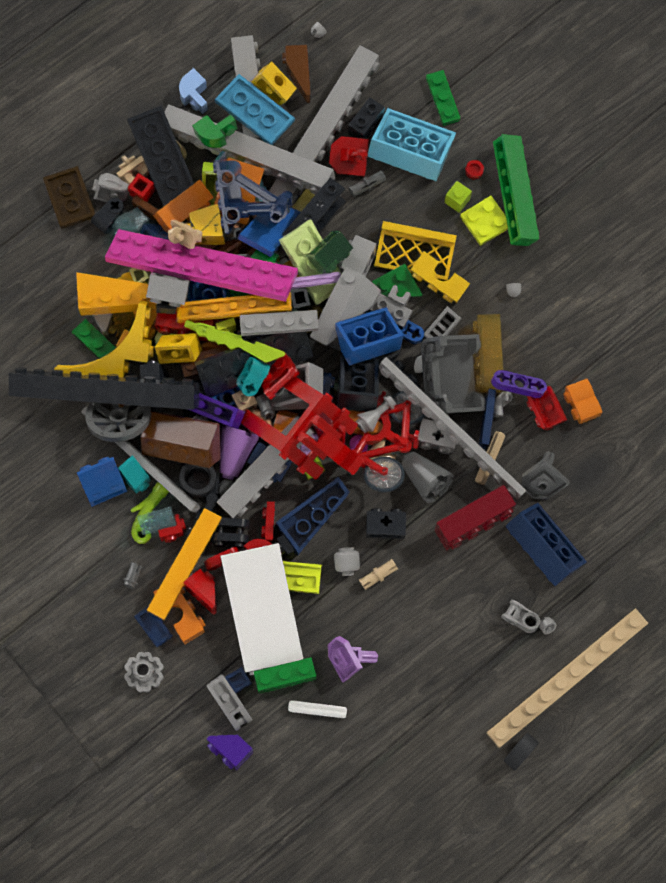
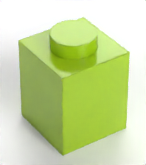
M456 181L446 194L445 204L460 213L469 202L472 191Z

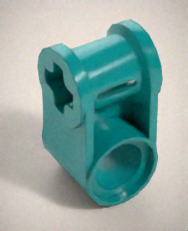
M253 357L246 361L244 369L237 379V386L244 395L250 397L258 392L263 380L269 373V364Z

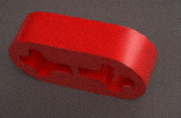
M230 548L205 560L204 565L207 571H213L222 567L221 555L239 552L238 548Z

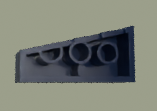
M339 477L275 523L280 533L284 534L294 548L297 556L349 495V490Z

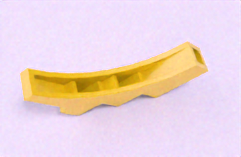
M141 301L138 304L136 317L130 332L112 352L100 359L85 364L57 365L54 370H63V373L70 374L72 371H80L82 375L100 373V376L118 374L119 377H124L125 373L129 372L130 362L127 360L148 362L150 357L153 358L155 349L152 346V340L145 339L148 338L149 326H146L147 319H150L151 307H148L149 302Z

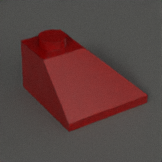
M199 569L183 582L185 590L215 615L217 613L216 586L213 581L215 578L207 570L203 572Z

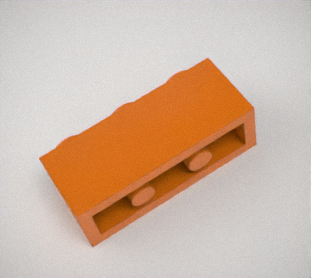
M199 180L153 216L165 232L168 233L172 229L171 220L183 222L186 219L189 222V213L210 206L211 203L209 201L214 197L203 182Z

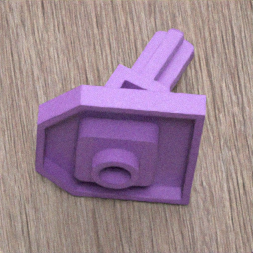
M341 636L336 637L328 644V657L342 683L363 668L360 662H377L378 654L375 651H361V647H351L349 641Z

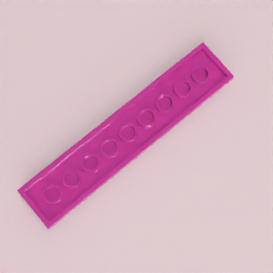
M120 229L105 255V260L109 263L285 302L298 274V268L198 246L189 249L179 243L174 244L166 239Z

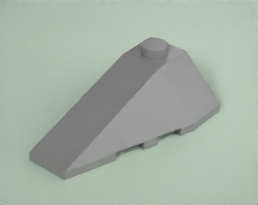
M346 266L318 319V331H312L310 338L328 346L338 337L335 323L359 316L368 311L373 306L381 290L364 275Z

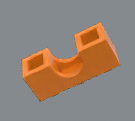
M182 588L172 608L176 607L183 611L182 619L173 626L185 645L205 633L203 627L206 625L200 616H195L193 612L195 607L190 599L186 601L183 596L185 591Z

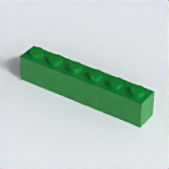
M502 134L493 141L510 244L530 246L539 240V231L536 223L530 180L528 178L524 146L521 136Z

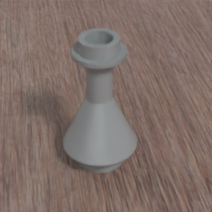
M390 396L383 397L385 402L375 410L357 415L358 420L355 422L364 433L367 431L373 432L380 415L389 407L394 409L396 403Z

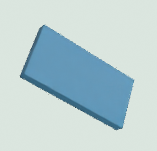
M240 74L215 99V103L270 145H273L295 121L292 115Z

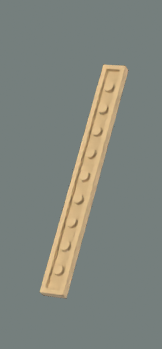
M635 608L491 728L487 735L498 748L503 746L643 629L648 622Z

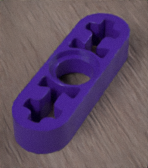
M504 370L496 371L491 379V383L496 389L534 398L542 397L547 390V385L542 379ZM514 381L522 382L524 387L516 386Z

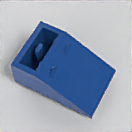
M113 457L102 458L97 464L93 466L86 465L77 472L91 507L127 492Z

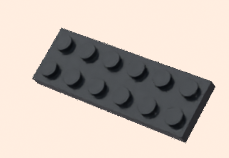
M161 105L128 118L127 122L164 207L191 187L194 182Z
M306 332L266 334L248 341L252 344H255L257 341L281 350L291 358L294 364L313 357ZM237 347L195 362L194 364L205 395L212 397L237 387V379L244 369L246 361L250 357H256ZM276 360L270 361L267 364L271 367Z

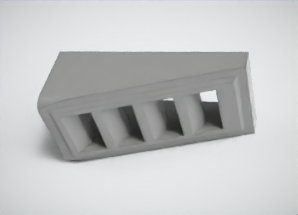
M447 306L426 330L424 336L432 338L433 336L430 334L432 331L438 336H448L461 322L462 318ZM447 314L455 320L453 323L445 318ZM442 320L449 325L448 329L440 323ZM436 326L445 331L443 335L435 329Z

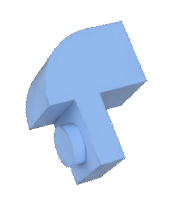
M194 68L180 81V98L184 106L190 103L195 111L199 110L203 114L208 110V106L200 93L207 88L206 80Z

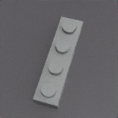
M317 310L240 315L241 336L318 331Z

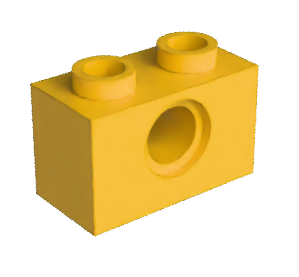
M272 61L263 67L251 81L261 92L279 106L285 103L297 89Z
M197 333L162 335L155 346V350L160 364L195 362L202 347Z

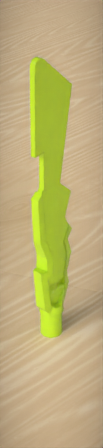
M186 320L184 327L195 331L199 337H206L209 342H216L217 345L225 344L231 350L239 347L265 363L285 356V352L257 341L255 344L242 340L240 335L217 330L215 326L194 323Z

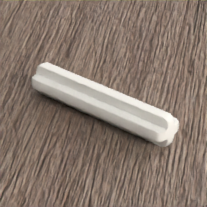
M290 701L288 706L290 712L338 718H346L347 708L341 706Z

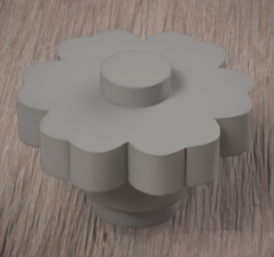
M139 652L136 658L130 657L125 664L127 673L124 678L129 687H136L140 693H148L152 687H159L164 677L161 672L164 666L158 657L152 658L150 652Z

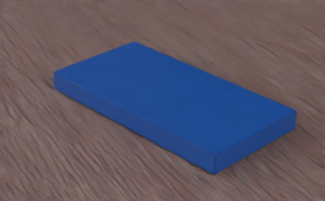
M291 207L289 214L278 223L270 220L272 217L270 214L257 215L239 234L238 239L271 257L281 246L279 239L284 237L283 233L301 212Z

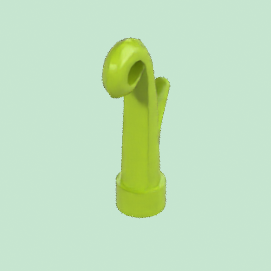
M159 482L155 484L152 489L153 491L147 498L131 509V512L140 510L131 530L133 539L139 544H145L151 538L150 530L143 527L142 524L162 498H165L169 493ZM143 531L146 533V536L140 538L138 532Z

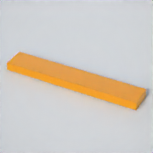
M291 292L286 302L258 295L185 302V305L181 304L180 307H177L178 323H185L186 320L195 322L240 317V315L292 311Z
M204 508L147 609L148 612L163 620L166 619L184 587L183 582L190 576L222 519L221 516Z

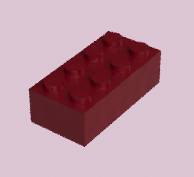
M502 485L438 521L434 531L446 550L450 548L454 550L461 546V542L465 539L470 541L476 538L481 530L488 531L492 529L497 521L501 520L504 522L511 518L516 503L505 485Z

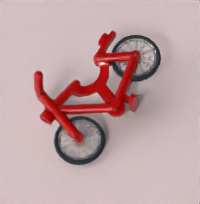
M384 391L379 395L377 408L384 402L383 397H386V392ZM404 391L398 392L391 397L396 403L394 409L389 407L380 415L378 421H382L383 424L381 432L377 435H371L369 432L364 433L355 449H352V451L364 459L361 467L364 468L363 476L366 484L378 492H390L397 489L402 484L405 473L402 465L397 460L390 457L377 456L396 451L407 453L412 448V442L415 449L419 445L420 431L415 430L414 435L409 434L410 425L420 422L425 415L417 404L414 405L409 401L408 395ZM389 418L402 424L401 436L390 430L391 422ZM340 425L338 432L342 434V437L339 440L345 444L346 427ZM384 439L393 443L389 446L362 452L366 445H374Z

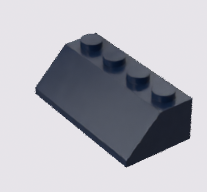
M539 503L523 510L506 525L510 534L520 543L522 549L534 560L535 565L543 571L548 581L554 586L564 581L587 563Z

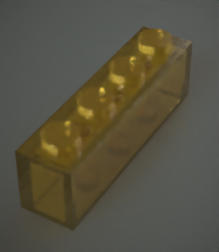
M500 314L477 315L476 321H473V332L479 334L481 348L478 351V357H475V369L478 368L479 375H476V387L480 388V393H486L488 389L503 392V390L496 389L491 383L494 373L498 370H503Z

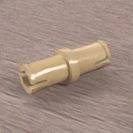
M390 559V561L379 568H373L371 573L359 579L361 585L367 590V588L378 581H384L386 576L398 570L397 566H395L396 564Z

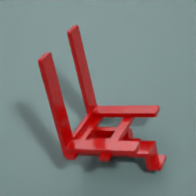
M293 377L283 387L308 403L309 407L287 435L282 434L250 410H245L241 424L279 450L281 458L284 460L289 458L299 467L296 470L302 474L308 473L315 480L324 471L314 461L317 456L322 460L328 456L351 475H354L364 462L362 457L339 440L342 437V434L337 431L340 425L346 427V433L349 435L358 426L348 416L351 412L346 408L339 409L331 402L333 399L331 395L327 392L323 395L297 377ZM321 413H324L333 421L331 425L320 417ZM312 425L323 432L317 442L306 434ZM299 442L311 450L308 455L296 447Z

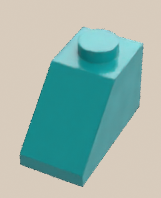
M133 455L118 467L122 479L136 494L139 491L143 492L149 487L150 477Z

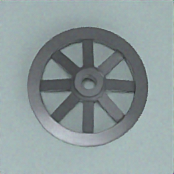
M90 402L85 414L89 431L95 437L108 442H122L138 436L147 428L152 416L150 406H140L129 412L132 405H124L122 408L118 404H112L113 409L109 411L101 406L103 403ZM97 410L108 418H93ZM144 412L141 420L132 419ZM96 425H109V426H107L105 429L102 430V429L98 428ZM127 426H134L133 428L126 430ZM115 429L120 430V432H112V431L115 430Z

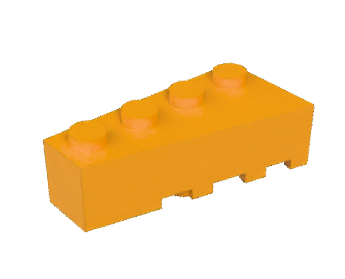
M77 273L78 309L81 316L137 312L138 304L141 301L149 302L148 307H151L152 311L156 310V303L150 302V298L146 297L149 284Z

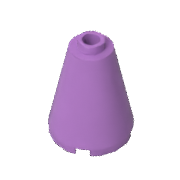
M222 426L219 472L223 473V478L233 480L234 477L238 478L259 440L258 435Z

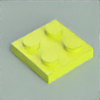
M492 196L460 214V218L480 246L508 230L506 216Z

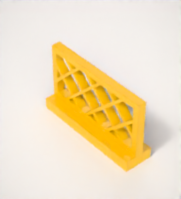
M383 221L374 267L394 270L399 267L397 260L406 256L411 263L407 268L413 274L409 268L414 266L416 261L412 262L408 253L417 249L421 255L422 251L419 246L423 243H428L433 250L427 254L430 255L435 252L440 259L439 264L442 263L446 268L445 276L438 275L434 271L435 277L439 280L447 281L457 235ZM384 235L392 236L396 243L387 248L383 242ZM405 239L411 240L414 244V247L407 251L400 244ZM398 245L403 254L394 259L389 250ZM442 246L450 248L449 255L443 259L437 252ZM387 252L392 261L388 264L379 263L380 256Z

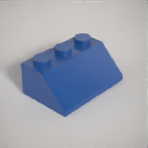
M387 307L335 323L340 349L349 366L400 350L404 335Z

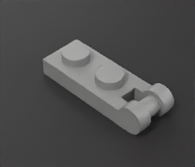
M223 674L206 685L236 731L241 729L240 726L244 723L252 721L251 716ZM240 711L242 716L235 719L233 715Z

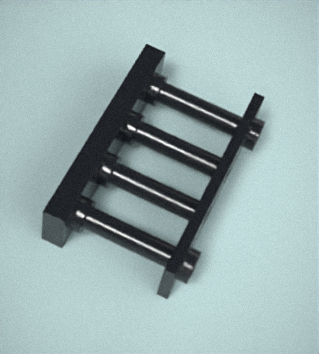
M330 177L285 230L283 236L308 220H312L320 234L345 205L346 200L340 197L345 188Z

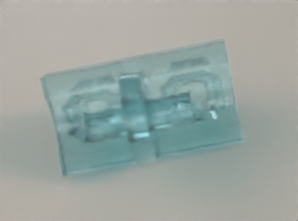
M171 506L137 516L143 535L177 525Z

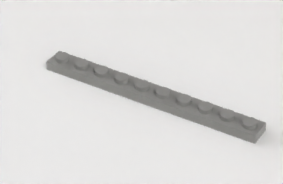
M387 357L381 361L378 367L381 374L386 378H390L399 391H404L408 395L409 401L414 405L417 404L426 417H431L441 431L445 430L450 435L451 441L457 445L459 444L468 457H473L483 471L487 470L492 475L491 478L495 483L505 485L511 497H515L517 500L526 492L507 471Z

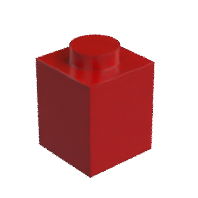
M138 173L128 186L129 196L132 198L138 196L148 202L155 192L154 183Z

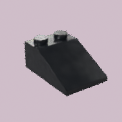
M341 352L337 407L339 409L346 408L347 410L361 412L376 409L379 398V356L349 366Z

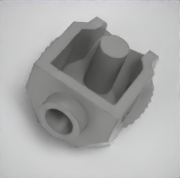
M101 174L98 180H94L92 188L95 191L94 199L108 202L111 198L115 197L124 201L127 198L128 186L130 184L113 174Z

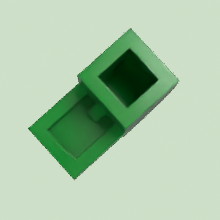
M206 115L192 125L198 139L210 148H220L227 145L225 137L232 135L238 129L236 121L231 115L216 125Z

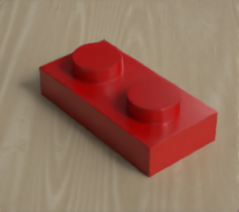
M267 501V507H263L262 519H266V526H262L261 538H265V540L273 544L275 502Z

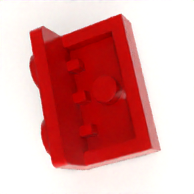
M547 386V390L540 398L526 396L528 399L527 405L531 411H534L536 415L535 422L539 428L549 430L567 420L551 386Z

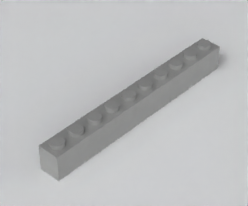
M361 45L358 47L293 154L316 163L318 160L321 161L326 152L324 150L327 145L331 146L333 143L335 132L341 130L344 124L343 119L352 112V105L360 99L363 87L368 86L372 72L376 73L380 65L378 54ZM276 179L269 192L277 197L284 191L292 192L293 206L297 201L298 192L300 190L303 191L304 188L300 189L294 186L293 183L288 181L282 182Z
M169 104L165 110V115L174 136L178 137L182 142L193 143L196 147L208 149L217 156L221 151H225L227 158L264 168L263 174L273 175L282 182L288 181L293 183L297 188L308 189L315 195L330 177L333 180L335 179L334 170L237 131L225 137L227 145L220 148L207 147L198 139L192 127L202 117Z

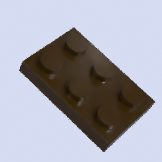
M78 166L43 177L61 229L93 218L95 212Z

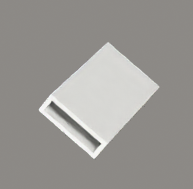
M279 543L221 555L245 672L253 675L254 671L302 660L303 655Z

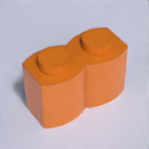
M588 379L566 386L563 395L565 401L570 403L573 408L571 414L574 420H578L579 424L601 416L602 409Z

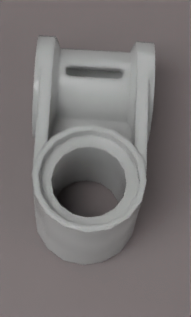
M511 600L509 608L501 617L506 622L517 626L527 633L535 632L540 624L539 616L519 602ZM531 618L535 620L536 625L533 627L526 625V619Z

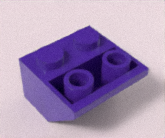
M218 735L207 738L208 749L216 756L220 754L223 757L222 762L229 769L234 767L238 770L253 754V749L239 735Z

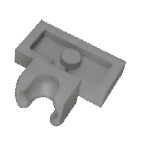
M394 285L388 297L379 294L370 311L387 307L396 324L404 328L413 312L405 307L411 294L406 292L403 297H398L396 295L398 287Z

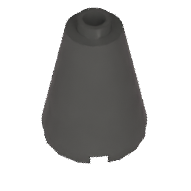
M407 452L401 459L404 471L426 503L436 501L434 497L437 495L441 497L453 482L451 477L454 476L451 472L416 452Z

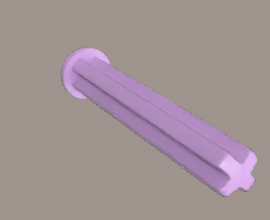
M332 272L297 277L291 289L337 283L341 273Z

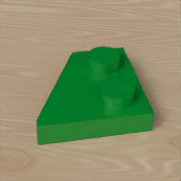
M406 264L372 281L381 290L380 294L388 297L394 285L398 287L396 294L398 297H403L406 292H409L411 297L422 296Z

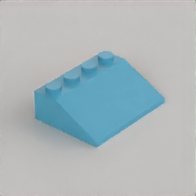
M387 108L371 139L368 157L437 181L456 132Z

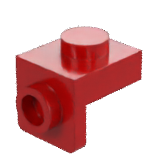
M175 514L176 526L158 530L161 541L166 543L177 540V537L184 536L182 531L186 529L184 519H180L178 514Z

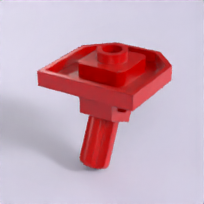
M341 136L331 144L330 166L337 174L365 177L369 139Z

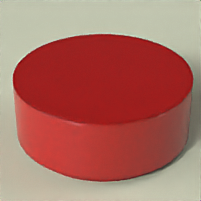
M478 160L469 161L465 168L466 176L473 180L481 178L484 172V166Z

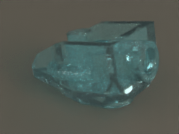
M136 207L130 212L123 213L115 220L112 225L115 231L113 234L116 235L119 229L140 234L143 224H148L149 219Z

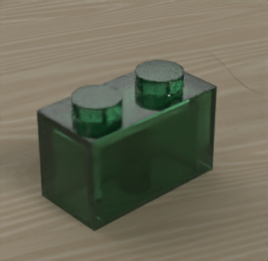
M331 231L306 257L319 273L330 274L337 268L336 265L340 261L349 257V252L353 247L340 231Z

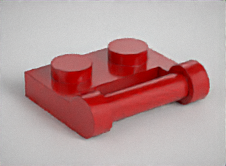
M286 353L285 356L277 359L270 367L268 375L261 384L265 395L270 400L276 396L275 394L286 383L300 374Z

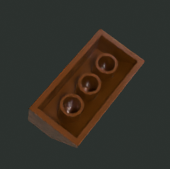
M151 411V421L141 435L142 455L210 468L221 459L219 423Z

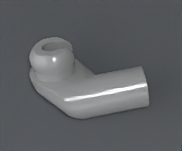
M502 392L495 398L494 417H503V407L513 399L511 392Z

